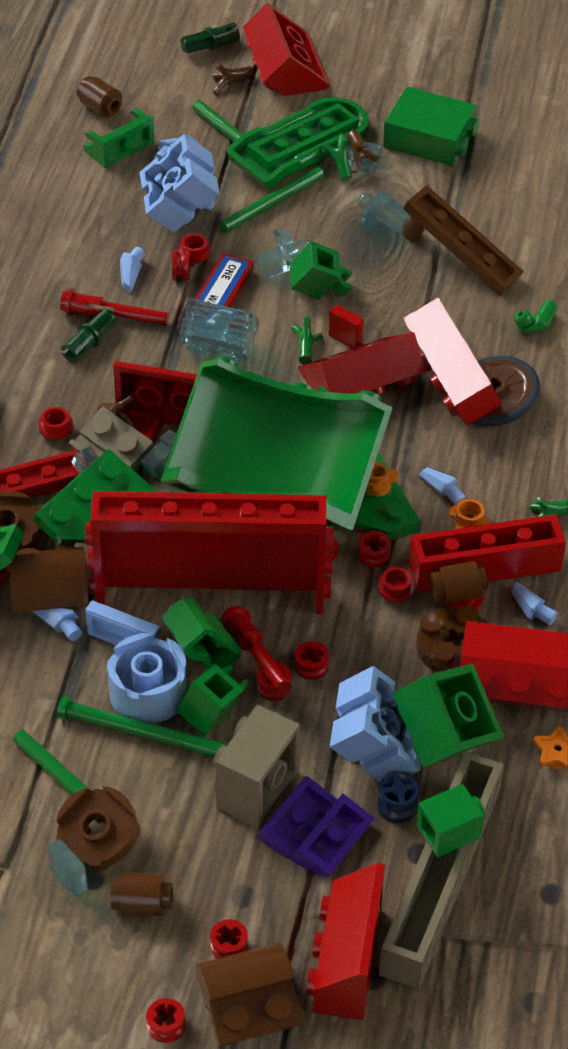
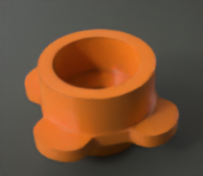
M376 460L365 493L375 497L386 495L391 489V483L398 481L399 473L395 469H388L380 461Z
M475 499L461 500L456 506H452L449 509V516L456 523L455 529L490 524V520L484 516L485 508L483 504Z

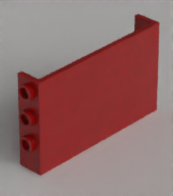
M93 491L90 522H86L85 544L92 546V548H88L87 569L94 570V572H90L89 593L90 595H96L97 602L105 605L107 587L316 591V614H323L324 599H331L332 577L325 576L332 575V552H325V550H333V527H326L327 495Z

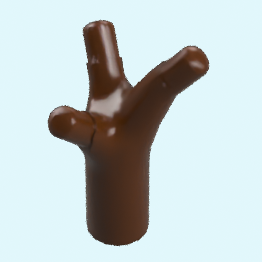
M217 64L216 69L221 73H214L213 79H220V81L213 90V94L218 95L222 88L232 82L253 78V68L247 66L229 69L221 64Z
M352 130L348 133L347 137L354 153V164L351 172L356 174L363 158H368L376 163L380 158L366 147L357 130Z
M132 395L117 403H101L98 406V411L104 406L132 427L134 426L133 422L126 415V407L134 401Z

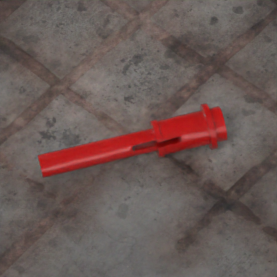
M75 289L63 291L61 295L60 310L66 311V315L69 316L72 313L96 317L103 309L90 307V304L114 308V311L111 312L119 318L165 326L168 323V312L106 302L102 296L97 297L75 293Z
M239 606L227 608L222 615V625L228 633L234 636L243 651L250 652L277 692H286L290 688L291 683L261 643L262 635L250 621L249 611Z

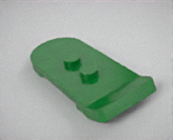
M339 97L322 98L308 104L307 108L264 128L258 127L242 134L227 148V153L231 162L261 186L271 189L285 177L331 156L328 151L321 148L323 142L336 148L339 136L344 134L348 138L347 135L352 130H357L363 139L367 133L369 117L360 105L351 100ZM348 139L347 147L351 146V144H350V142H349V139Z

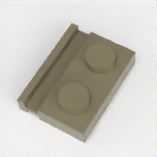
M104 406L79 431L80 435L75 440L71 439L69 442L72 450H78L80 456L91 464L106 450L110 449L134 471L156 450L153 441Z

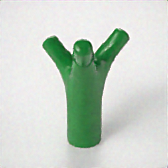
M344 134L339 136L336 148L325 142L321 144V148L328 151L334 158L340 180H348L353 177L347 155L348 138Z
M305 316L303 329L296 324L291 326V330L297 334L299 339L298 361L303 365L312 362L313 345L315 342L323 339L321 333L312 335L311 317Z
M538 497L536 504L530 505V510L541 512L538 517L555 514L557 516L568 514V499L549 502Z

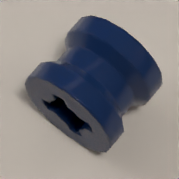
M392 772L381 779L379 783L378 811L385 820L392 823H404L415 816L419 797V785L416 779L405 772Z

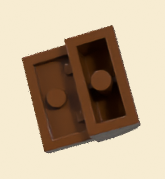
M61 545L54 550L44 551L25 548L19 550L13 561L9 564L13 613L89 605L84 547L76 548L72 545Z
M281 943L267 945L195 965L206 1008L208 1007L218 1048L296 1028L304 1024L293 984L295 977L287 953Z

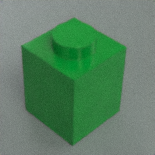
M462 783L419 802L416 827L437 858L481 839L483 820L486 814L481 801L476 796L472 797Z

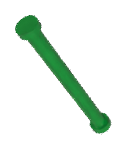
M68 696L61 698L57 709L58 719L67 720L70 717L215 757L222 745H228L73 702V698Z

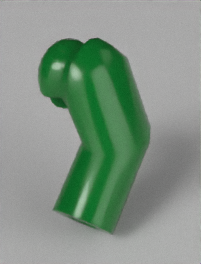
M546 300L542 303L536 315H532L528 310H525L524 314L522 311H519L514 316V322L517 324L516 329L524 334L546 330L558 310L557 305L553 301Z

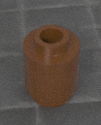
M88 76L82 79L77 87L76 93L77 97L80 98V102L102 117L108 118L120 110L122 105L121 92L102 79Z
M475 561L442 566L438 568V571L430 573L431 588L435 602L444 601L445 604L478 599L482 598V590L488 589L484 567H477Z
M124 873L122 877L114 876L111 883V908L115 911H121L122 915L163 916L165 908H172L173 883L166 882L165 874Z

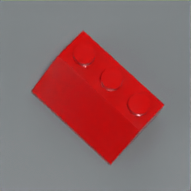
M269 3L261 8L243 26L247 37L246 44L252 50L254 55L253 62L259 68L262 75L260 80L269 90L273 91L275 89L284 96L327 90L331 86L308 31Z
M414 331L387 336L298 366L300 374L314 390L318 391V387L323 386L328 392L344 394L360 393L361 390L381 394L386 392L385 385L396 382V386L400 387L417 381L415 375L426 371Z
M114 362L115 403L122 401L129 395L134 397V401L126 407V415H128L131 409L162 416L164 424L180 426L197 374L130 362Z
M466 621L461 666L474 664L490 703L568 712V633Z
M376 863L333 880L330 897H322L319 921L326 922L324 933L316 932L313 946V958H319L317 970L309 969L306 985V995L313 996V1013L364 1021L382 911L385 864Z

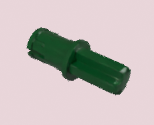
M234 22L216 28L205 27L202 32L183 36L180 39L182 51L187 54L208 48L213 51L216 50L217 46L238 42L240 40L239 28H236L237 25Z
M103 309L88 324H81L78 327V332L61 346L62 355L71 363H76L89 349L97 347L101 343V336L117 322L116 315L112 314L110 309Z

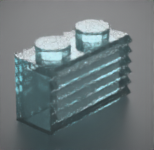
M190 298L179 337L186 346V349L196 354L204 355L206 351L218 353V356L232 359L235 362H238L239 359L249 360L260 322L256 313Z

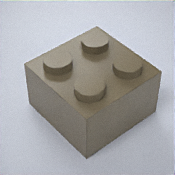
M258 704L248 717L244 716L240 719L236 726L234 737L227 746L222 745L219 748L213 761V767L216 768L214 791H216L218 810L257 829L260 828L299 772V723Z

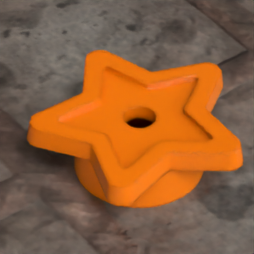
M558 726L550 736H535L532 742L541 750L540 766H548L553 769H568V736L562 726ZM560 747L562 750L557 751L554 748Z

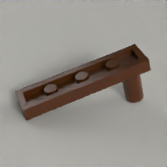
M425 185L406 202L403 210L410 215V218L402 230L403 236L407 240L415 242L420 239L426 229L500 296L524 273L518 265L428 185Z

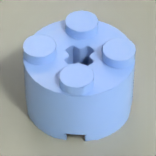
M150 633L132 635L119 642L114 648V653L110 660L108 659L107 664L109 696L115 711L119 715L151 724L163 722L178 714L176 709L187 692L186 657L181 647L169 638H167L166 642L156 639L155 634Z

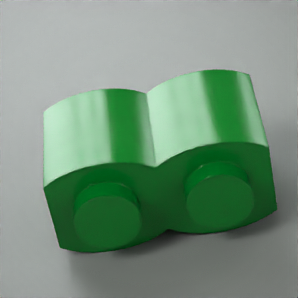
M182 598L173 603L162 616L164 624L186 656L192 660L201 661L206 670L214 664L223 669L233 664L241 656L239 647L217 616L211 612L203 611L195 600Z

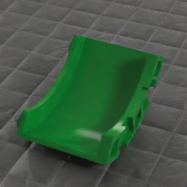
M218 356L217 359L201 362L160 482L186 493L327 495L326 527H333V531H353L393 407L381 402V397L370 391L361 390L360 393L344 394L317 391L311 386L300 382H294L293 385L241 369L237 367V362Z

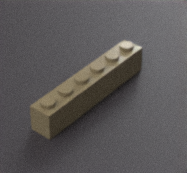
M465 751L449 789L463 783L472 797L476 796L481 801L486 814L483 820V834L500 793L504 764ZM480 839L437 858L426 842L382 945L379 976L420 989Z

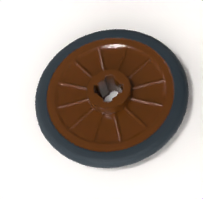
M492 356L478 360L503 405L472 423L480 426H498L515 421L525 415L536 403L540 392V381L535 370L526 362L509 356Z

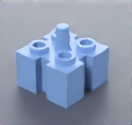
M185 133L167 148V155L162 159L159 157L155 158L140 171L142 189L148 193L144 196L146 214L173 233L193 219L196 208L200 210L204 208L210 211L215 205V199L220 195L217 178L213 176L215 167L212 153Z
M372 666L339 683L335 709H337L340 718L333 721L330 748L351 763L360 760L363 771L380 783L384 776L392 772H405L412 775L420 771L421 761L414 751L412 739L404 720L398 712V705L393 696L396 682Z

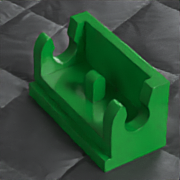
M135 108L130 113L137 118L136 120L133 119L128 124L116 128L102 137L94 131L85 133V136L92 143H85L84 151L106 168L155 143L154 118L152 116H147L140 109Z

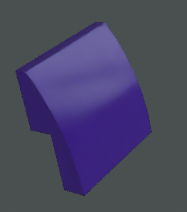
M306 775L262 828L257 838L303 868L329 878L375 818L342 793L337 799Z

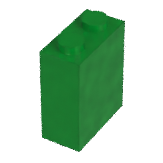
M406 87L384 122L383 147L454 166L458 157L466 153L470 136L475 137L478 131L477 105Z

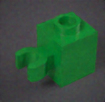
M313 241L290 263L291 290L319 300L330 288L341 296H345L353 288V285L346 283L352 272L347 268L340 267V253Z
M214 664L192 682L176 709L183 718L204 736L229 716L249 683L246 678L241 683L234 681L230 677L234 669L231 665L221 669Z

